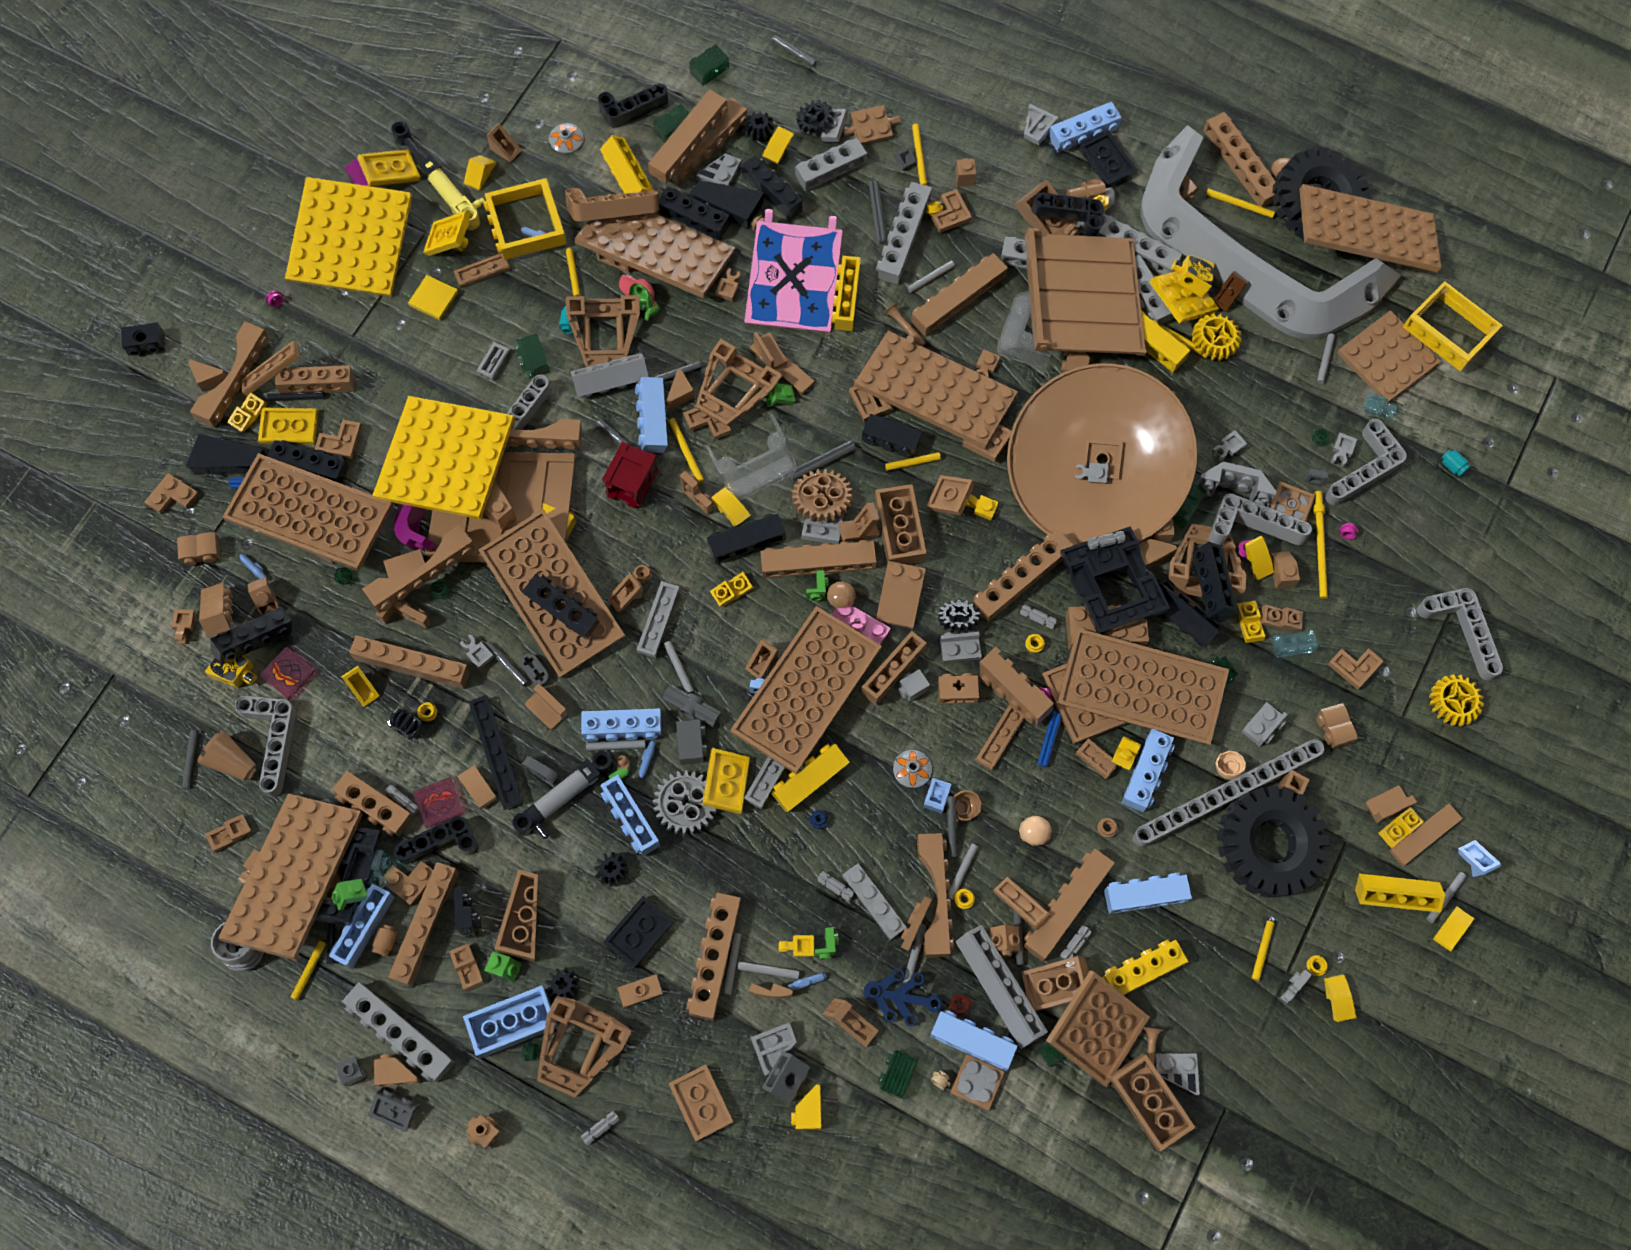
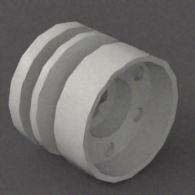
M226 922L222 923L211 937L213 954L230 970L243 972L254 968L261 961L264 952L221 941L218 937Z

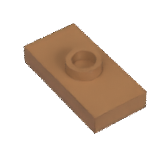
M1089 738L1076 752L1080 759L1105 779L1118 766L1111 762L1113 759Z
M657 974L617 988L623 1008L663 995Z

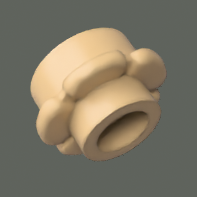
M942 1071L933 1073L931 1082L941 1090H944L946 1086H950L948 1082L950 1078Z

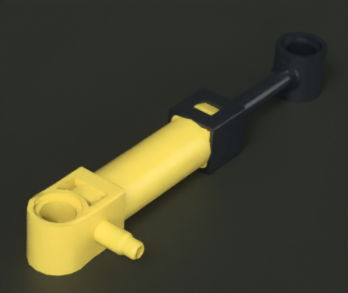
M403 121L395 122L391 127L395 142L400 146L407 145L417 157L420 173L439 192L451 207L454 215L464 211L471 214L472 218L469 220L467 230L477 229L480 225V220L476 209L482 206L485 200L481 198L471 203L465 195L462 196L445 175L437 160L432 155L425 158L412 142V136L407 123Z

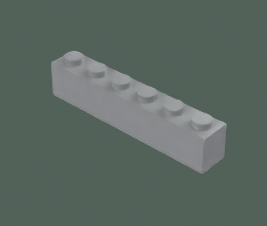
M980 925L959 938L956 944L1020 1049L1047 1033L1046 1028L983 926Z

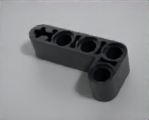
M662 83L655 84L618 102L609 92H602L598 96L600 112L612 128H618L667 105L669 101L667 86Z
M1039 193L1036 195L1031 208L1036 216L1084 222L1083 232L1085 236L1097 237L1103 225L1104 206L1097 199Z
M455 816L395 846L393 853L400 863L407 865L454 842L457 843L464 854L473 855L478 850V842L466 819L462 816ZM464 823L462 830H455L457 824ZM440 832H446L445 838L437 839V835ZM427 841V846L419 849L420 842ZM466 841H472L471 847L463 848ZM404 850L407 851L405 857L402 856Z

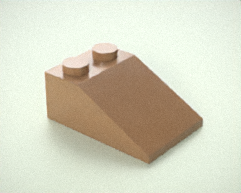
M1048 180L1039 183L1014 204L1022 217L1033 228L1041 229L1042 234L1063 235L1068 225L1073 224L1075 226L1078 223L1073 220L1041 217L1033 214L1031 208L1037 194H1057Z
M888 561L876 620L913 629L926 568Z
M1079 956L1021 972L1027 999L1035 1012L1068 1006L1089 973L1086 959Z

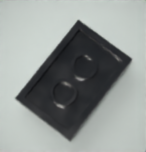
M1110 131L1079 146L1080 152L1105 184L1106 188L1137 173L1138 169Z
M642 896L603 941V944L630 967L635 969L673 925L674 921L646 897Z

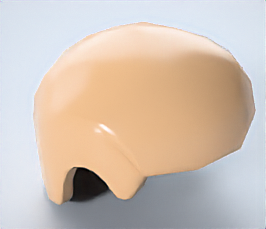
M1226 751L1219 754L1215 766L1221 777L1233 780L1243 775L1246 769V762L1238 752Z
M1031 816L1020 824L1019 833L1023 841L1032 846L1044 845L1050 839L1052 828L1050 823L1043 817Z

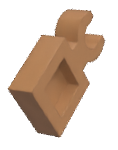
M730 268L726 273L727 279L721 278L715 296L733 301L739 287L737 282L740 280V272L738 271L735 276H731Z
M983 350L976 365L979 368L976 372L986 377L989 376L988 372L993 374L1000 356Z

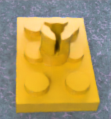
M464 211L433 222L423 253L431 256L455 247L459 251H463V248L465 249L468 244V239L464 235L469 227L471 214Z

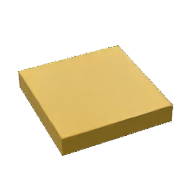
M426 275L408 304L416 310L441 320L459 292L458 289Z

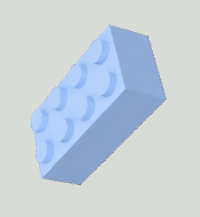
M543 986L463 1016L478 1058L486 1057L544 1034L546 1018L551 1004ZM557 1021L555 1022L554 1029L558 1028Z

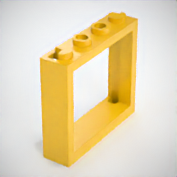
M547 178L485 193L486 201H483L485 211L490 213L487 217L490 226H494V229H491L494 240L498 239L499 243H496L498 253L502 252L504 260L566 244L564 231ZM543 194L554 232L505 244L494 206Z
M1444 281L1408 318L1403 328L1461 372L1503 325ZM1438 298L1486 334L1485 338L1469 354L1420 318Z

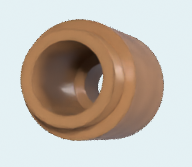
M383 925L382 928H377L372 943L373 953L388 956L389 952H392L397 932H394V927Z

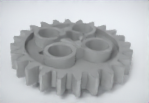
M685 770L684 776H681L679 771H677V777L675 778L672 774H669L670 780L663 779L664 786H657L660 792H654V796L658 798L653 800V804L658 805L654 807V812H660L656 816L657 820L663 818L661 825L668 824V831L674 827L675 834L679 830H682L683 835L686 834L687 830L694 834V828L701 831V824L707 827L708 823L706 820H713V816L710 813H716L715 808L702 805L703 797L699 800L692 797L697 792L704 796L706 780L702 781V774L696 778L695 772L688 776L687 770ZM681 787L684 789V792L682 794H675L673 790ZM685 799L688 800L686 806H683L682 802H684ZM673 805L678 808V811L670 813L667 809ZM689 811H695L697 813V816L695 818H689L687 817V813Z

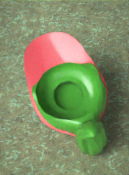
M622 275L619 281L621 291L626 296L639 295L640 310L645 311L644 317L648 321L660 309L654 300L653 287L645 279L636 280L628 275Z

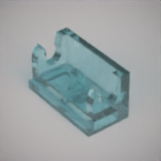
M1313 630L1283 636L1275 635L1271 638L1276 658L1312 653L1318 647Z

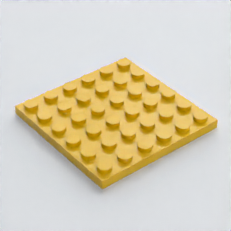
M306 177L285 279L291 282L392 297L412 194L410 192Z
M408 396L372 496L378 500L481 520L515 421L514 416Z

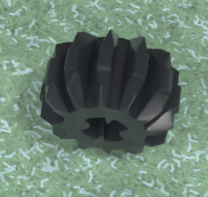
M759 111V114L753 112L752 116H748L747 121H745L746 134L750 135L752 140L757 138L759 142L763 138L766 141L767 136L771 137L774 130L772 117H769L767 112L765 114H762L761 111Z
M396 709L387 722L394 732L408 739H415L423 727L421 720L417 719L412 713L402 709Z
M611 852L609 858L606 853L603 854L605 860L597 859V863L600 866L594 867V870L598 872L595 875L596 878H601L600 882L602 885L607 881L609 887H612L613 881L620 885L619 878L626 880V876L622 873L629 872V869L625 867L628 864L627 861H621V854L616 858L614 852ZM611 866H614L616 870H613L612 873H609L607 869H610Z
M564 967L562 973L559 968H556L557 975L555 976L549 973L552 981H545V984L550 986L545 991L546 993H551L550 998L552 1000L556 996L569 998L570 994L574 998L577 996L573 990H580V986L575 985L580 979L578 977L573 978L575 976L573 970L568 974V968ZM561 981L567 984V987H563V990L558 986L559 983L562 984Z

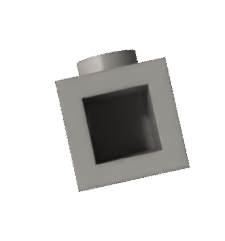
M919 669L912 674L909 672L903 675L898 690L904 699L907 698L911 702L929 691L930 684Z

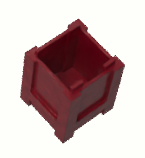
M621 442L602 478L603 483H605L607 498L612 500L617 498L627 502V506L631 508H640L659 471L656 467V455Z

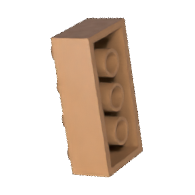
M913 485L875 490L874 499L876 509L879 512V525L887 565L888 561L906 565L925 562L927 553Z
M1108 606L1109 610H1110V609H1113V608H1116V607H1119V606ZM1068 607L1066 627L1068 650L1071 651L1077 628L1096 633V630L1085 607ZM1147 619L1102 635L1146 646L1149 642Z
M1141 1054L1108 1077L1156 1150H1164L1195 1128L1146 1054Z

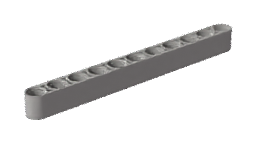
M1316 739L1310 740L1140 826L1133 835V842L1138 847H1146L1238 800L1237 798L1243 794L1260 789L1282 778L1291 770L1295 771L1315 761L1324 751L1323 744ZM1309 747H1313L1316 750V754L1311 753ZM1292 755L1297 756L1300 762H1295ZM1275 764H1280L1283 767V771H1279ZM1259 772L1266 775V780L1259 777ZM1242 781L1248 782L1250 788H1245L1242 785ZM1225 789L1230 790L1233 794V797L1227 796L1225 794ZM1208 798L1214 799L1216 805L1209 804ZM1190 807H1196L1199 814L1192 813ZM1173 815L1180 816L1182 823H1177ZM1156 824H1162L1165 831H1159L1156 828ZM1139 833H1145L1148 840H1142L1139 837Z

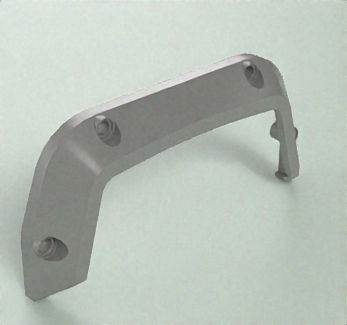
M1187 125L1163 149L1156 160L1141 201L1140 210L1142 222L1149 235L1154 240H1158L1164 245L1176 249L1182 254L1180 259L1182 261L1188 255H1192L1213 262L1212 283L1219 288L1223 286L1233 271L1238 273L1248 283L1236 300L1287 335L1302 339H1318L1337 332L1368 315L1401 277V274L1375 258L1322 292L1312 291L1240 245L1181 197L1179 188L1204 138L1202 135Z

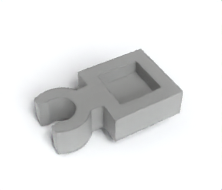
M1234 430L1220 441L1221 445L1216 446L1212 453L1221 452L1222 455L1218 460L1222 461L1227 453L1232 457L1246 447L1247 443Z
M1339 433L1332 450L1336 454L1332 457L1331 463L1334 464L1336 459H1340L1342 461L1341 467H1343L1347 462V457H1351L1357 439Z
M1089 463V468H1085L1083 465H1076L1077 469L1083 470L1081 475H1075L1076 479L1088 477V482L1107 483L1109 464Z
M468 635L471 643L466 645L461 641L460 644L463 649L469 651L466 653L467 657L480 670L494 656L482 642L476 645L474 637Z
M1303 970L1300 973L1295 972L1289 980L1292 983L1280 998L1285 1003L1290 1002L1311 977V974L1307 970Z

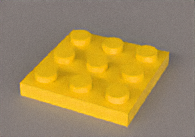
M1176 271L1153 277L1149 281L1179 324L1216 313L1219 309L1207 292L1203 297H1200L1178 283L1179 273Z

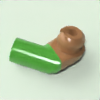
M626 756L618 757L617 771L609 775V779L616 775L623 779L629 774L630 761Z

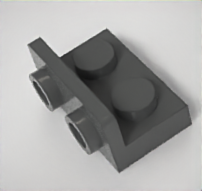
M382 1087L375 1093L368 1116L406 1132L410 1127L415 1110L420 1106V1102L410 1095L396 1092L392 1087Z

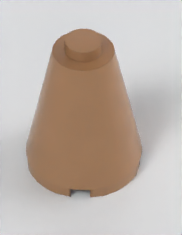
M220 730V734L217 732L203 749L205 750L204 757L200 755L197 761L203 766L243 781L247 778L249 780L252 779L257 772L255 769L256 764L223 730Z

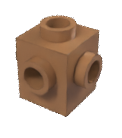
M1186 174L1179 188V193L1189 203L1199 189Z
M1001 925L990 928V939L1001 957L1012 956L1013 952L1020 951L1019 929L1017 926Z
M481 1114L479 1117L475 1116L470 1120L467 1125L469 1128L466 1130L470 1135L468 1139L475 1146L480 1144L485 1149H489L502 1132L495 1127L497 1122L489 1115L484 1117Z

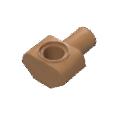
M1093 179L1082 182L1081 187L1067 190L1066 195L1093 199L1096 196L1105 195L1106 187L1101 180Z

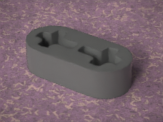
M531 653L523 655L520 659V664L526 675L535 686L538 683L542 687L546 686L549 683V675L535 655ZM526 660L532 661L535 668L531 669L529 665H526ZM536 672L543 676V681L537 680Z
M527 756L522 764L527 770L551 784L559 776L555 771Z

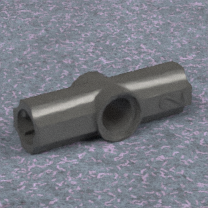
M673 685L667 688L662 698L663 701L680 709V712L691 719L696 718L712 728L717 724L721 716L719 710L705 704L700 697L692 693L687 694Z

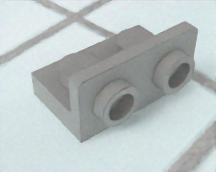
M968 630V633L955 634V632H947L942 635L940 647L943 663L980 660V633Z
M1266 702L1241 732L1259 747L1263 742L1268 744L1275 736L1272 733L1275 728L1280 730L1287 722L1284 720L1287 713L1281 714Z

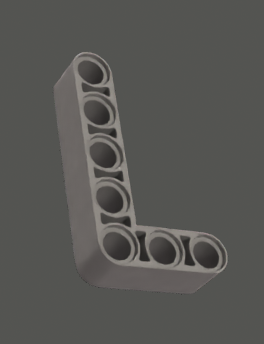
M535 376L506 413L513 415L515 418L512 429L523 430L549 396L551 388L546 376ZM506 444L504 452L508 450L510 445Z
M1371 419L1362 431L1364 439L1377 454L1378 458L1331 485L1325 495V499L1329 504H1340L1394 472L1406 460L1405 450L1381 420Z
M1227 494L1218 508L1208 539L1209 542L1223 545L1235 521L1292 544L1303 545L1310 535L1312 527L1309 523L1240 496Z
M1464 588L1426 597L1417 607L1418 615L1428 619L1456 612L1480 677L1486 681L1496 678L1502 672L1503 666L1475 592L1472 589ZM1443 601L1448 602L1449 606L1445 605ZM1425 605L1430 606L1431 610L1427 609ZM1468 614L1473 616L1474 620L1469 618ZM1481 649L1486 651L1487 655L1483 654ZM1488 667H1490L1494 673L1490 672L1488 670Z
M242 696L236 700L235 708L244 718L271 720L259 785L260 789L269 797H277L283 790L296 719V709L285 699ZM250 704V707L243 711L244 706ZM265 706H270L268 711L262 712ZM289 707L287 713H281L284 708ZM285 726V730L278 733L279 728ZM282 745L279 751L274 752L276 746ZM274 764H278V768L271 771V767ZM270 783H275L273 789L267 790Z

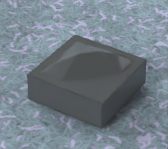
M910 146L893 154L901 170L917 162Z
M1310 468L1305 475L1304 481L1322 486L1328 478V472Z

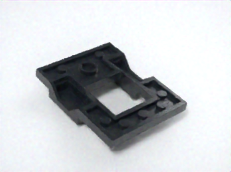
M1131 526L1118 530L1124 532V542H1115L1113 545L1097 546L1098 548L1090 549L1088 541L1060 550V555L1067 568L1066 573L1081 605H1084L1096 633L1101 635L1170 610V606L1155 575L1147 569L1141 557L1139 542ZM1126 569L1133 586H1137L1142 599L1109 610L1095 579Z
M357 827L340 863V866L347 867L342 882L361 879L365 890L367 889L378 857L376 850L382 835L380 830ZM324 899L314 921L350 926L358 902L347 903L344 910L339 911L337 904H334L332 900Z

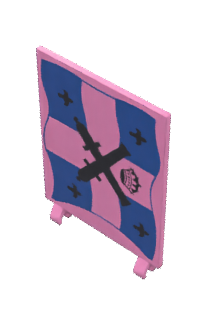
M766 209L765 222L757 221L744 324L830 333L842 230L836 229L837 218L835 216L829 217L828 228L773 223V210Z

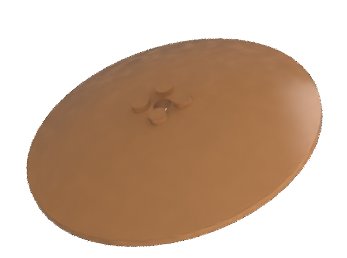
M1104 363L1085 365L1063 372L1052 378L1026 402L1014 423L1010 435L1007 453L1008 474L1012 490L1020 507L1029 519L1047 535L1050 532L1055 533L1059 530L1073 545L1088 541L1089 538H1097L1098 536L1131 526L1138 542H1141L1162 529L1175 516L1190 492L1197 466L1195 433L1184 406L1175 394L1158 379L1141 370L1125 365ZM1104 454L1108 457V461L1105 463L1109 464L1107 483L1088 482V477L1083 479L1075 478V475L1083 473V470L1077 469L1076 465H1083L1085 468H1089V463H1098L1097 458L1100 455Z

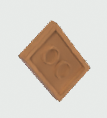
M707 1065L668 1083L695 1142L734 1123Z

